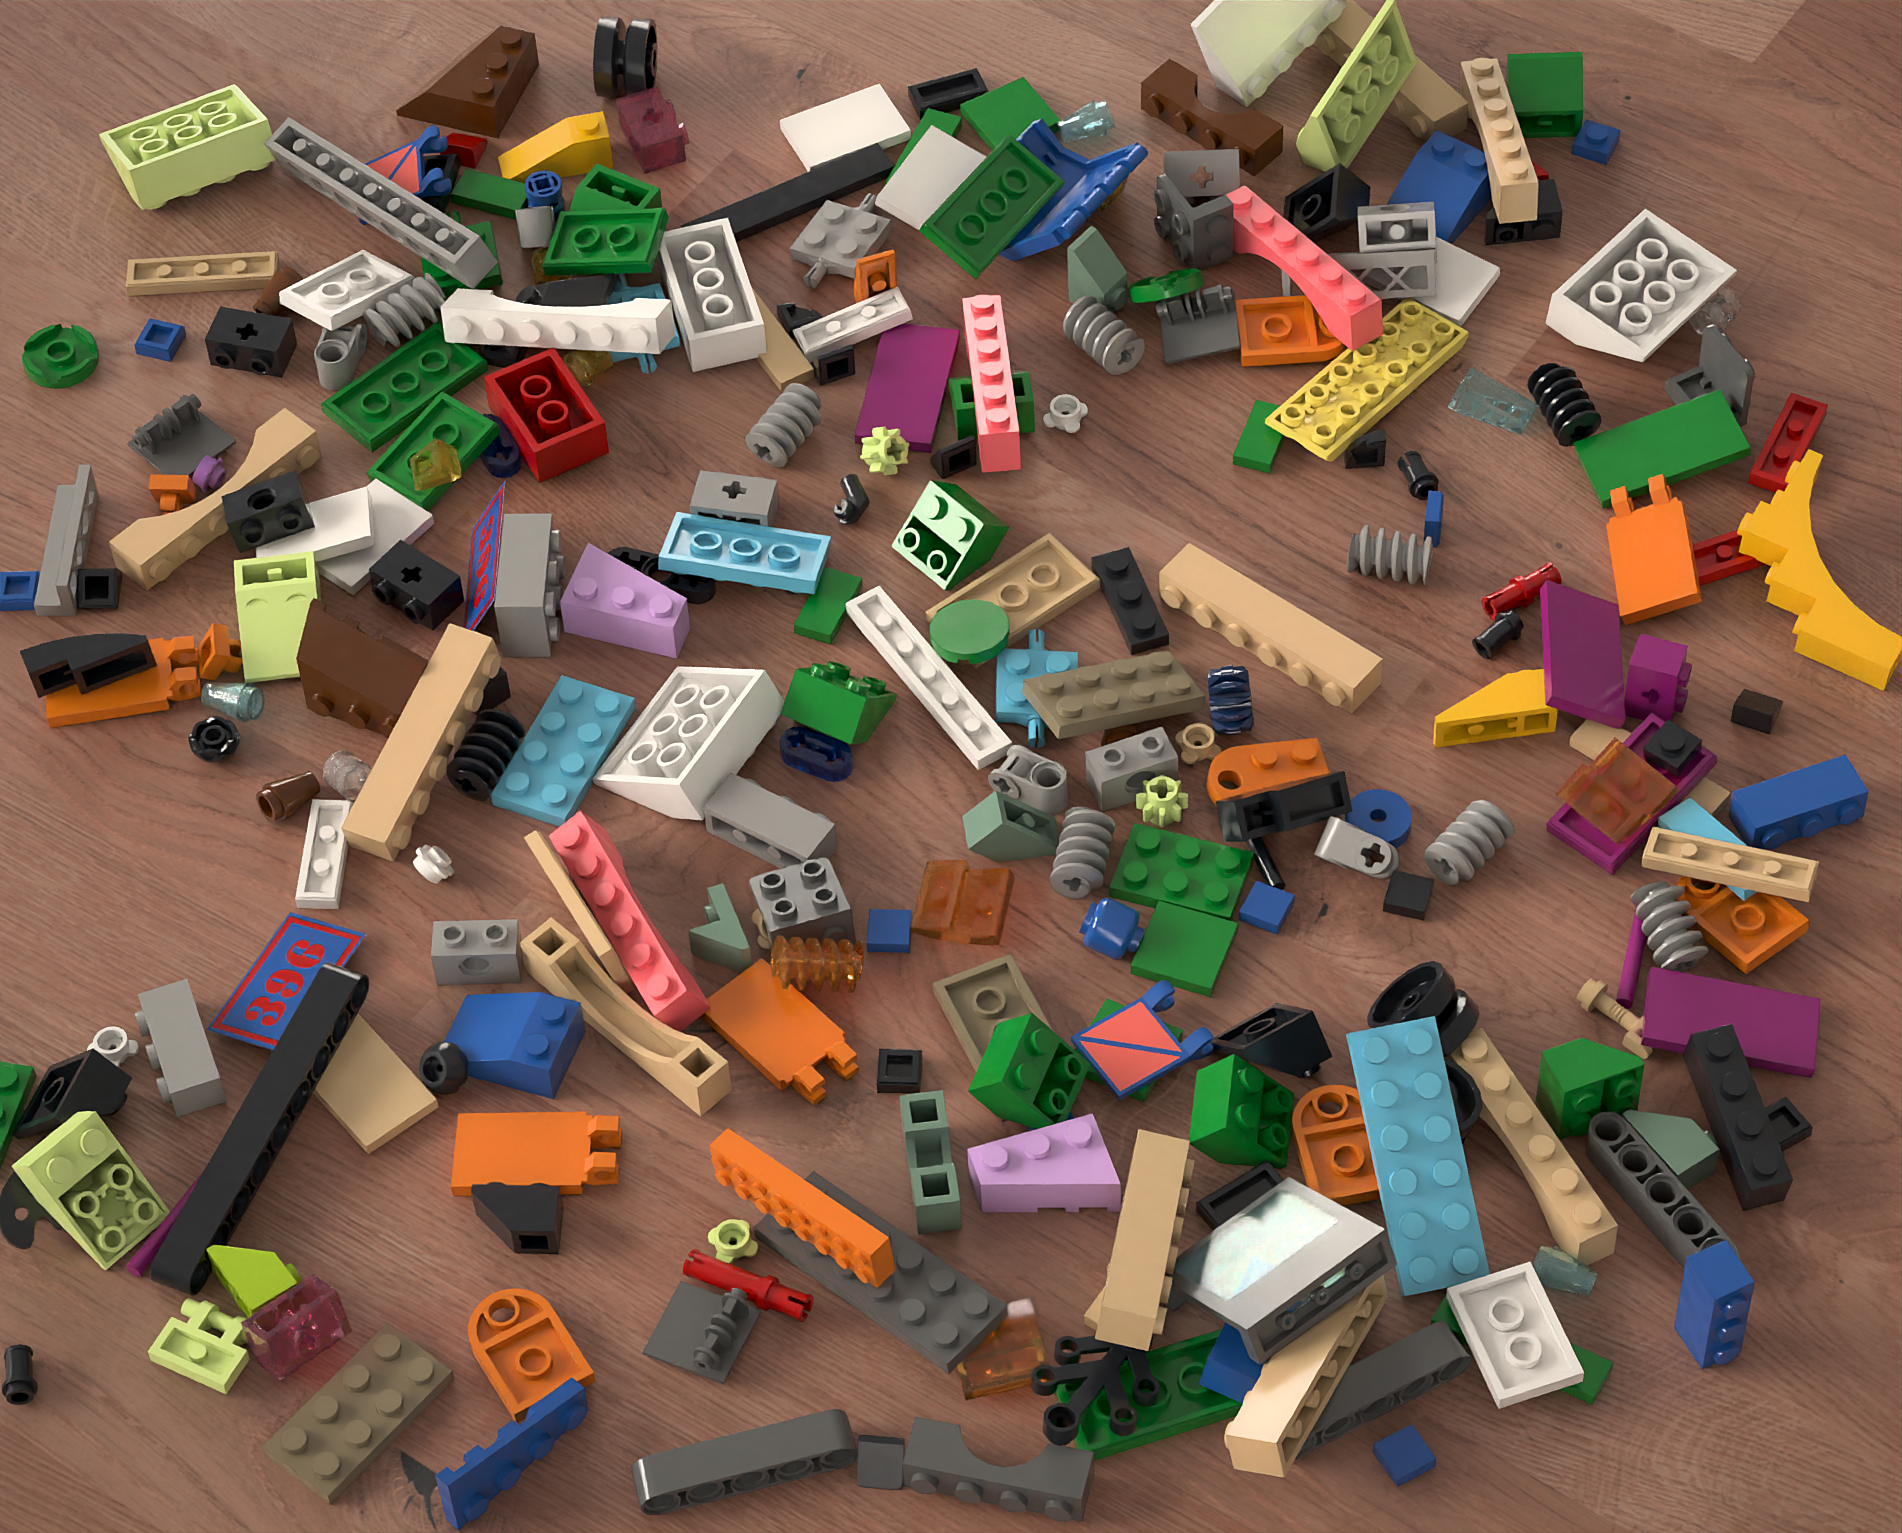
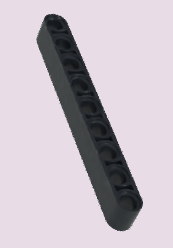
M326 962L319 969L159 1248L151 1267V1280L153 1282L191 1296L197 1295L201 1291L212 1272V1266L206 1249L212 1245L227 1246L362 1007L369 990V977L367 975L330 962Z

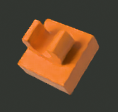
M150 474L148 489L156 502H160V511L164 512V515L182 510V503H195L196 487L189 475Z
M212 623L199 644L200 678L216 681L222 669L230 673H237L242 667L243 659L234 657L241 650V642L229 639L228 626Z

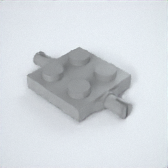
M871 193L867 194L859 207L856 208L827 200L790 247V253L793 260L806 263L812 267L803 277V282L809 288L812 286L813 289L816 288L826 274H841L855 279L857 260L876 254L893 231L891 219L872 214L876 207H878L875 205L876 195L873 194L871 196Z

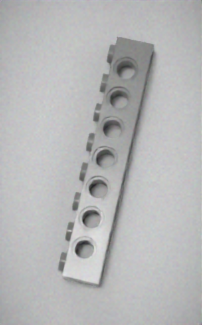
M290 117L264 143L283 170L471 289H474L497 264L498 261L479 235Z

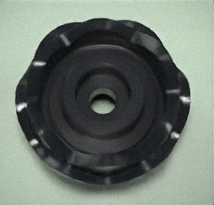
M213 716L196 723L192 733L189 734L188 741L196 757L204 762L220 763L234 755L240 743V734L232 721L225 720L220 716Z
M435 1042L424 1051L420 1059L419 1071L422 1081L430 1090L437 1094L447 1095L456 1093L459 1087L467 1080L468 1059L466 1054L455 1043Z

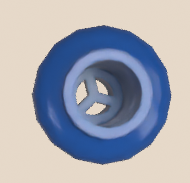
M1103 898L1098 904L1094 902L1090 904L1079 933L1084 934L1083 941L1086 947L1117 960L1123 957L1126 950L1136 951L1145 929L1138 927L1140 919L1138 911L1110 898Z

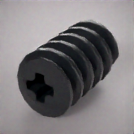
M1548 363L1541 365L1533 371L1528 379V390L1533 395L1542 415L1545 416L1554 436L1558 439L1559 445L1565 447L1574 446V442L1588 438L1597 431L1602 422L1601 415L1596 412L1594 403L1589 400V395L1583 389L1582 382L1577 379L1573 368L1568 366L1561 367L1557 363Z
M499 709L482 710L477 715L475 723L468 730V735L462 740L461 747L455 752L454 759L450 761L446 768V774L451 784L459 792L471 799L486 801L491 795V788H494L498 783L497 776H501L504 773L505 764H508L513 758L512 752L519 748V739L525 737V730L522 724L506 711Z

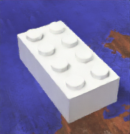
M728 218L664 232L657 254L658 267L669 300L672 301L673 313L692 371L696 372L758 358V354L767 353L764 322Z

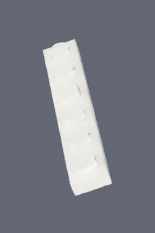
M880 586L846 603L847 615L977 770L1006 756L1007 751L1012 746V741Z

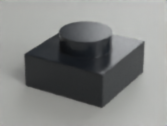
M1667 720L1643 747V757L1678 777L1702 749V739L1672 721Z

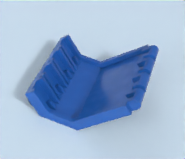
M1042 118L1034 121L1016 140L1063 179L1065 184L1000 255L1011 261H1016L1061 245L1064 240L1069 239L1085 223L1086 219L1129 176V173L1133 172L1148 156L1147 149L1136 142L1089 160L1064 148Z

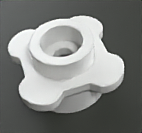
M1068 394L1059 395L1051 401L1050 412L1044 415L1043 421L1047 427L1056 426L1061 430H1066L1068 433H1074L1080 429L1079 422L1083 416L1087 415L1088 408L1084 403H1080L1075 396Z
M425 844L422 848L419 847L416 850L418 856L414 859L413 864L430 882L438 884L442 878L446 879L455 873L450 866L452 863L450 857L439 847H430Z
M106 1027L100 1030L95 1035L93 1043L87 1048V1051L94 1048L117 1067H120V1064L128 1056L136 1055L139 1050L138 1043L135 1040H128L126 1032L119 1027Z

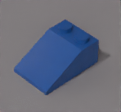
M1436 130L1418 150L1386 205L1434 201L1436 237L1453 244L1492 199L1485 153Z
M543 992L466 995L444 1042L455 1043L466 1054L468 1059L467 1076L554 1100L585 1034L581 1003Z

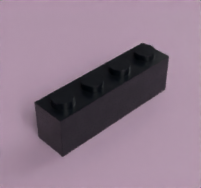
M1729 1024L1691 1034L1683 1057L1742 1210L1746 1211L1784 1201L1793 1178L1733 1025Z

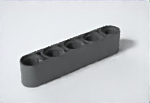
M1601 1112L1591 1119L1586 1143V1155L1589 1161L1683 1268H1685L1686 1257L1724 1240H1727L1739 1258V1249L1625 1118L1614 1112ZM1602 1138H1608L1613 1141H1605ZM1628 1169H1636V1170H1639L1640 1172H1632V1171H1629ZM1655 1200H1663L1668 1203H1658ZM1690 1231L1692 1233H1695L1696 1235H1687L1683 1232Z
M1444 1321L1431 1324L1349 1366L1295 1460L1461 1375L1469 1367L1472 1359L1449 1325Z
M832 1409L648 1455L637 1460L632 1465L631 1473L642 1512L647 1515H661L838 1470L854 1463L858 1458V1450L846 1412Z

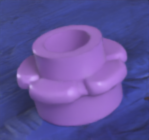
M206 455L197 466L192 482L200 486L202 492H207L209 488L217 490L224 481L227 470L222 468L223 459L218 458L216 460Z

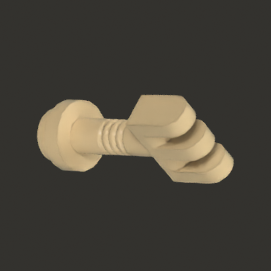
M1592 978L1589 979L1576 997L1581 1002V1008L1589 1013L1596 1007L1611 1019L1613 1018L1616 1023L1628 1031L1624 1036L1622 1045L1639 1057L1646 1059L1653 1052L1652 1048L1654 1047L1641 1045L1644 1015L1638 1018L1606 995L1608 985L1603 981L1599 980L1596 982Z

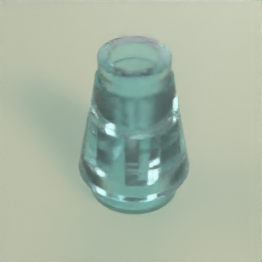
M1093 100L1064 118V120L1057 122L1059 132L1065 143L1108 134L1107 130L1115 127L1113 117L1105 100L1097 103Z
M208 682L203 687L201 693V701L204 706H208L241 722L256 720L264 708V693L261 689L256 688L253 683Z
M1541 1244L1532 1264L1542 1287L1578 1295L1581 1294L1586 1297L1590 1295L1598 1272L1591 1270L1590 1267L1554 1244L1551 1248Z

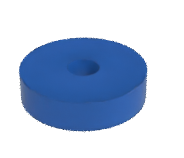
M1372 789L1361 792L1350 800L1353 812L1345 814V822L1383 839L1395 848H1398L1407 840L1411 830L1412 814L1409 805L1401 796L1388 790ZM1381 819L1383 822H1374L1373 820Z

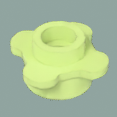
M736 1219L726 1220L709 1232L708 1241L710 1244L715 1245L717 1259L732 1264L735 1259L743 1256L750 1258L756 1255L758 1244L751 1240L748 1222ZM730 1241H737L735 1245L729 1244Z

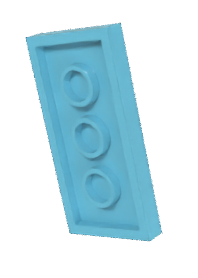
M676 512L659 554L658 569L672 571L680 575L690 574L709 577L717 581L728 580L751 584L755 587H771L789 590L793 593L815 594L830 552L831 536Z
M561 675L491 794L492 805L558 827L563 825L575 815L593 783L592 778L606 761L636 708L635 698Z

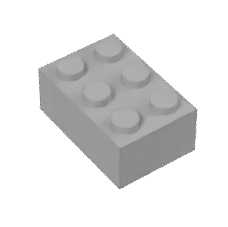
M504 514L494 605L503 657H551L552 641H559L560 621L559 617H555L556 610H561L560 600L563 596L562 586H558L559 579H565L566 562L564 555H558L561 554L562 535L561 530H554L552 514Z

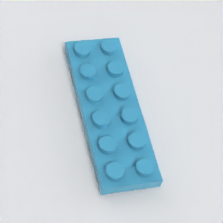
M1435 1016L1346 1034L1388 1236L1397 1261L1395 1269L1401 1297L1443 1289L1490 1275Z

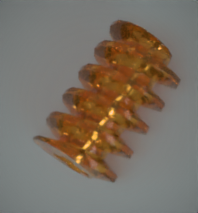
M776 936L771 951V972L773 977H779L782 989L788 990L791 979L796 978L798 990H805L808 979H812L815 991H821L824 981L829 980L831 991L838 992L841 980L846 982L848 993H854L857 983L862 976L864 964L862 940H858L853 946L852 942L847 939H842L838 945L834 939L825 938L821 945L817 938H808L805 943H803L800 937H791L788 943L784 936Z

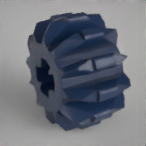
M1233 665L1211 669L1207 676L1213 729L1217 734L1238 735L1241 734L1240 732L1251 731L1254 725L1248 671L1244 666L1233 667Z

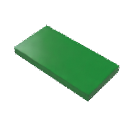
M1008 134L922 224L919 232L976 280L1065 184V181L1013 136Z
M436 322L322 402V412L370 452H374L408 428L441 391L453 396L488 371L487 360L465 343L445 342L443 326Z
M1721 389L1573 443L1574 451L1603 509L1612 506L1610 490L1625 486L1628 490V498H1635L1649 493L1648 478L1663 474L1666 479V486L1751 455L1750 445Z
M1222 1329L1149 1351L1146 1354L1152 1376L1160 1383L1159 1400L1153 1406L1144 1407L1134 1402L1132 1390L1135 1379L1126 1360L1118 1372L1129 1404L1136 1410L1138 1415L1136 1430L1128 1436H1119L1110 1430L1111 1408L1103 1389L1080 1418L1079 1433L1074 1439L1077 1449L1094 1452L1095 1461L1236 1417L1243 1406L1242 1403L1198 1384L1207 1359ZM1084 1381L1058 1385V1389L1055 1392L1058 1402L1067 1404ZM1142 1389V1390H1141L1142 1392H1145V1393H1150V1392H1152V1391H1150V1390H1148V1389ZM1124 1418L1117 1419V1420H1119V1421H1121V1422H1128V1421H1129V1420L1124 1419Z

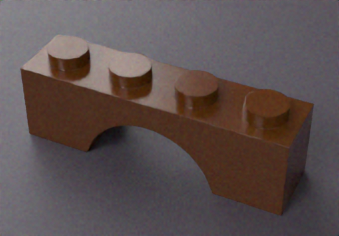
M1170 58L1141 82L1142 110L1151 117H1156L1171 126L1178 133L1184 134L1201 144L1206 150L1239 149V168L1253 176H1256L1283 152L1282 124L1256 109L1238 114H1224L1208 109L1197 99L1198 75Z

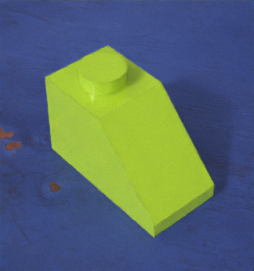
M212 1245L206 1249L214 1274L246 1318L252 1320L254 1327L264 1330L304 1306L299 1288L304 1286L301 1276L291 1263L285 1266L275 1252L222 1245Z

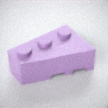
M590 543L587 544L560 600L564 632L677 659L690 631L687 598Z
M1093 1113L967 1149L969 1179L982 1212H1038V1208H1065V1212H1079V1208L1107 1207V1212H1121V1183Z

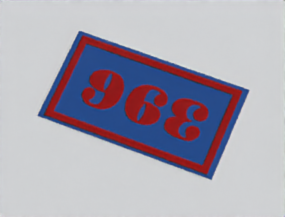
M505 480L472 529L463 628L474 631L495 599Z
M290 912L207 1030L273 1050L322 965L330 962L344 967L366 934Z

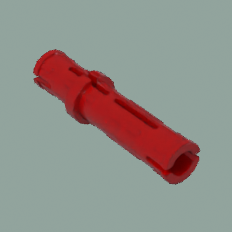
M692 1249L688 1254L690 1258L694 1259L693 1262L688 1259L684 1262L683 1275L731 1292L733 1288L741 1289L748 1295L747 1299L755 1302L756 1308L763 1311L773 1309L800 1322H804L808 1317V1314L803 1312L804 1309L811 1312L814 1301L812 1295L782 1285L780 1280L774 1276L768 1275L764 1278L701 1253L697 1249Z

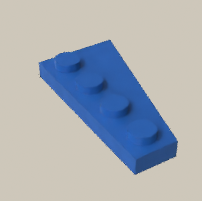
M570 1378L532 1405L527 1412V1420L523 1423L510 1421L500 1428L495 1443L484 1450L477 1445L465 1453L463 1461L466 1463L453 1472L446 1467L436 1474L435 1477L446 1520L457 1530H460L469 1520L474 1521L478 1519L496 1495L502 1490L505 1491L513 1487L519 1480L522 1471L534 1460H541L551 1451L554 1442L567 1430H573L578 1427L589 1411L585 1388L575 1379Z

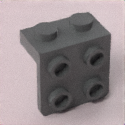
M1166 174L1157 176V190L1154 191L1157 217L1154 218V225L1159 236L1166 238L1170 242L1176 258L1180 262L1184 261L1189 268H1197L1200 271L1233 258L1234 204L1227 195L1192 208Z
M1711 324L1704 327L1699 366L1667 379L1664 391L1678 405L1721 389L1739 426L1742 427L1747 424L1755 372L1751 363L1747 359H1743L1734 349L1729 337L1721 333L1715 325Z
M820 857L754 876L749 880L750 890L767 927L771 957L776 968L857 945L851 907L828 858Z

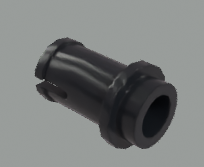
M1407 452L1405 456L1411 465L1408 466L1401 456L1397 466L1409 483L1408 490L1410 494L1419 500H1427L1428 491H1438L1439 480L1434 473L1428 471L1419 452Z
M1513 611L1499 612L1495 616V622L1472 640L1473 647L1480 656L1485 659H1491L1511 639L1517 640L1521 636L1524 624Z
M12 1345L6 1348L4 1353L6 1381L2 1384V1394L9 1403L14 1405H24L31 1402L38 1391V1384L33 1379V1350L27 1345Z

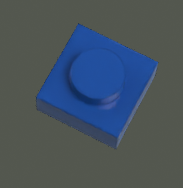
M1585 120L1572 144V155L1607 165L1620 141L1621 130Z

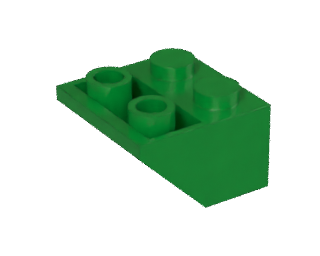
M1582 52L1507 54L1505 84L1523 137H1576L1582 127L1583 120Z
M596 163L577 186L569 211L662 208L661 191L658 187Z
M1025 369L1011 371L1019 434L1035 432L1034 397L1029 372ZM971 376L948 378L958 441L971 435L978 439Z
M930 480L894 540L892 547L941 588L949 591L991 560L1010 527L957 484Z
M828 661L827 665L812 663L811 667L795 669L780 715L848 744L863 743L868 741L892 707L897 694L885 689L886 683L882 680L870 676H863V679L851 675V668L833 661Z
M1029 1013L998 1023L968 1092L997 1117L1039 1129L1066 1121L1090 1067V1063L1037 1016Z
M1584 1038L1567 1042L1542 1051L1536 1101L1559 1140L1572 1135L1576 1137L1588 1133L1591 1119L1598 1113L1614 1112L1622 1116L1628 1110L1638 1111L1645 1064L1641 1057Z
M1235 1054L1197 1071L1189 1144L1218 1163L1256 1167L1268 1160L1274 1168L1282 1169L1287 1166L1294 1093Z

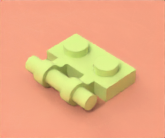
M187 1298L181 1307V1314L189 1317V1321L185 1323L171 1317L148 1350L150 1360L227 1394L250 1360L248 1351L239 1346L246 1342L259 1348L265 1340L266 1332L254 1327L252 1320L238 1315L234 1318L220 1312L218 1305L209 1301L200 1303ZM214 1328L224 1334L219 1338L205 1331Z

